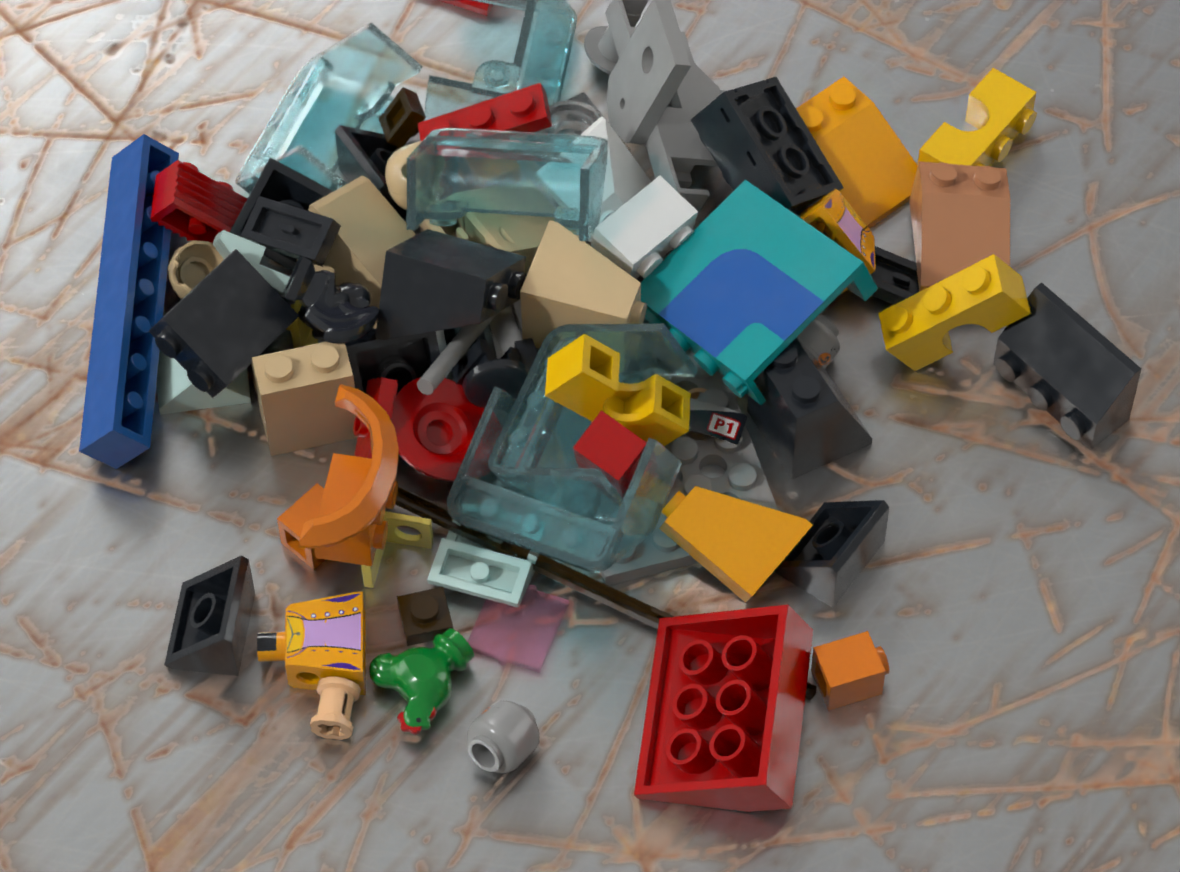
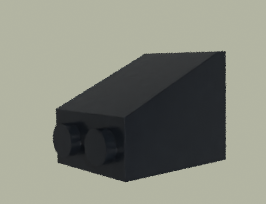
M430 229L386 250L375 338L387 340L484 322L521 299L520 291L527 276L524 273L526 256Z
M235 249L164 315L149 332L155 338V343L159 350L166 356L174 358L187 371L190 382L197 389L207 392L213 398L252 363V357L259 356L299 315L244 256Z
M797 337L753 380L766 401L760 405L748 396L747 412L791 480L872 444V437L827 370Z

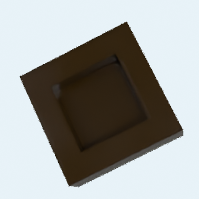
M402 87L378 119L387 143L401 148L411 137L419 132L418 123L424 121L426 116L417 93Z
M443 587L397 596V604L407 646L433 641L435 635H442L449 628L453 629Z

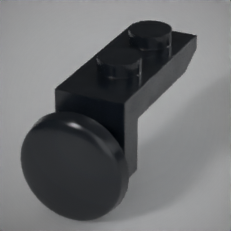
M490 324L487 325L452 368L454 382L462 385L468 401L480 408L498 409L510 406L521 400L527 394L531 385L530 371L521 363L517 348L509 347L504 355L497 359ZM462 327L443 330L446 345L452 341Z

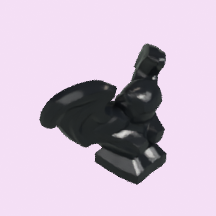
M305 257L298 258L281 295L282 298L290 301L299 300L302 304L298 312L299 319L313 329L312 337L314 339L325 340L330 343H347L364 337L371 331L379 315L377 307H370L372 298L365 286L360 283L350 282L342 283L338 286L336 285L335 273L327 270L315 271L313 261Z

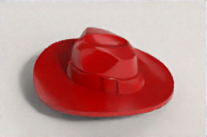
M420 378L404 386L396 396L392 417L399 455L417 471L443 481H466L482 474L494 461L499 447L498 428L490 411L470 403L464 394L462 385L456 384V382L444 378L430 395L423 394L418 389L417 382Z

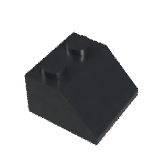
M371 330L364 337L345 343L355 388L366 393L368 380L383 377L397 380L398 394L409 382L422 377L440 355L435 331L381 340L375 338L376 330Z

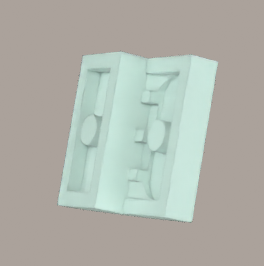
M225 230L216 235L213 245L223 259L237 249L279 295H282L290 276L260 265L266 249L265 246Z
M458 503L455 511L456 514L542 554L548 537V528L546 526ZM453 518L452 521L460 526L461 521ZM448 531L446 539H441L427 581L428 584L519 607L535 571L533 570L532 563H536L537 557L529 553L527 560L494 552L452 531ZM486 534L487 538L499 544L503 542L502 540H499L489 534Z

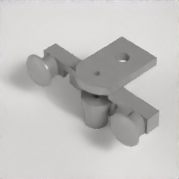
M612 0L605 12L609 25L591 29L584 39L585 52L590 61L600 70L610 74L607 90V111L610 126L622 142L645 144L655 179L660 175L699 213L710 194L708 190L688 189L692 183L690 172L694 165H718L708 148L702 143L691 119L726 90H720L694 63L685 32L680 31L671 0H652L637 27L635 26L648 0Z

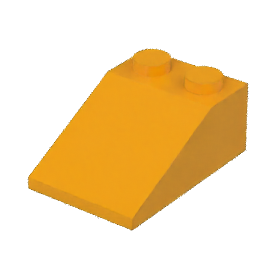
M843 76L796 108L844 188L840 191L869 229L910 200L918 167L917 163L874 102L846 77Z

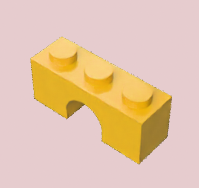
M992 68L970 92L968 97L965 122L978 130L962 131L943 122L920 148L918 163L942 162L957 165L991 166L995 160L1001 162L1010 151L1013 140L1019 133L1026 134L1036 119L1037 112L1034 111L1036 91Z
M992 254L878 314L886 351L912 370L917 371L953 353L949 336L951 329L961 325L976 324L983 326L993 333L1031 314L1022 276L995 254Z
M583 334L548 357L546 397L592 422L602 410L647 442L649 453L653 454L689 431L690 392L658 374H654L639 383L628 384L619 382L620 353L592 337Z

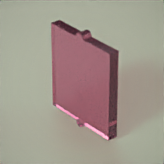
M535 585L527 587L519 607L486 599L467 642L473 652L498 659L500 665L510 663L540 673L569 606V600L538 591Z

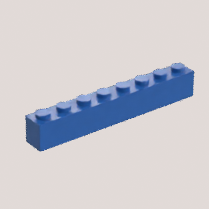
M145 134L114 155L111 161L79 452L115 469L148 450L151 445L160 350L149 330L163 317L171 229L159 226L158 222H151V211L156 175L179 158L178 152Z

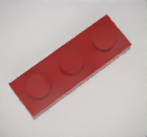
M541 82L418 123L420 141L427 140L436 147L443 162L552 127L547 93Z

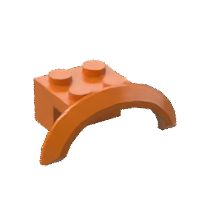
M340 384L335 407L350 411L366 425L370 432L372 459L333 453L318 515L316 518L304 523L299 540V548L315 549L316 558L372 567L376 549L383 550L387 540L388 521H383L386 508L394 509L397 498L398 482L395 481L399 455L395 427L387 412L372 397L359 389Z

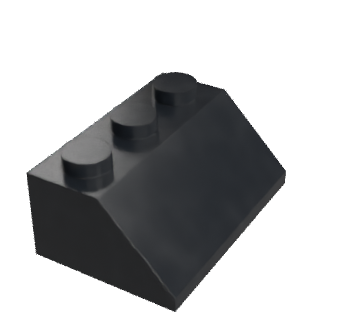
M1041 282L1027 298L1031 314L1007 325L998 337L993 364L1005 380L1014 382L1028 394L1031 402L1038 409L1046 410L1054 417L1068 436L1075 440H1080L1087 448L1092 450L1130 419L1142 368Z

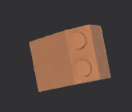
M919 162L909 200L919 292L992 254H995L1010 266V192L1006 168L957 165L942 162Z

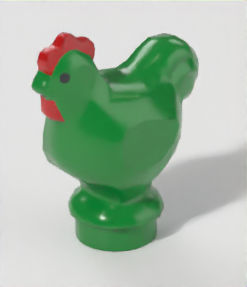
M452 628L446 630L442 635H435L433 648L414 647L398 655L384 653L376 656L370 663L369 672L371 680L379 687L398 691L408 702L405 710L397 716L398 722L401 723V731L417 735L420 734L421 730L430 729V721L436 717V711L447 704L452 695L451 672L453 670H465L467 663L474 658V652L467 640Z

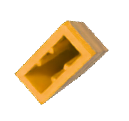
M695 486L687 496L678 491L661 511L667 519L659 529L746 603L813 525L805 518Z

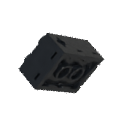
M776 76L723 92L691 119L702 143L710 151L722 171L723 178L733 191L744 180H747L798 216L803 210L834 189L841 191L844 188Z

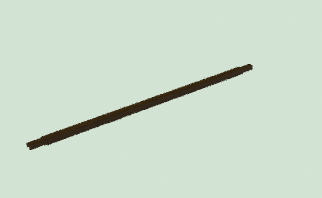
M398 486L395 505L422 518L431 519L433 523L494 552L527 560L530 553L537 557L536 563H532L534 571L658 629L659 618L674 617ZM453 518L461 521V525L459 526L452 521ZM486 534H489L499 540H502L503 542L499 544L487 538ZM807 682L805 698L813 699L817 686Z

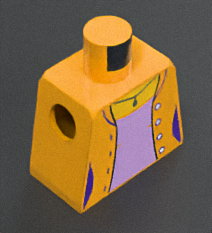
M834 189L798 215L805 222L863 261L870 274L875 272L874 235L839 190Z
M363 592L346 593L288 605L285 613V632L257 634L258 661H285L288 685L293 688L317 690L318 681L322 678L341 677L358 684L361 688L360 695H366V612Z

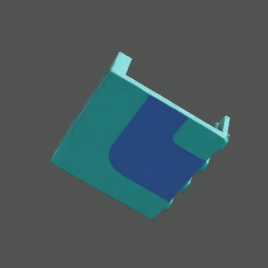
M744 180L684 242L675 248L641 282V302L647 304L643 323L654 332H657L660 328L664 330L667 340L682 354L687 350L694 353V360L709 375L713 376L718 372L724 376L722 380L725 385L739 398L747 394L762 405L766 399L753 380L845 288L866 301L878 287L863 261L750 182Z

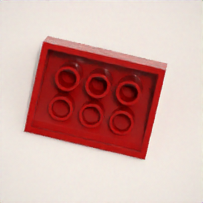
M789 604L659 618L634 790L636 798L744 812L792 809L813 629Z

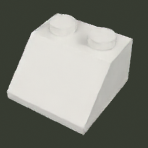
M659 175L595 227L591 247L635 279L640 275L646 278L662 263L663 256L672 249L677 248L694 232L693 227L698 211Z

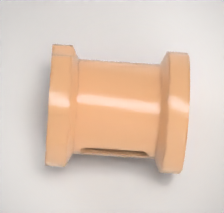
M325 677L318 681L317 692L320 695L317 715L313 716L310 722L311 731L314 734L326 739L344 740L352 736L353 726L350 718L353 702L357 701L360 696L361 688L359 685L341 677Z

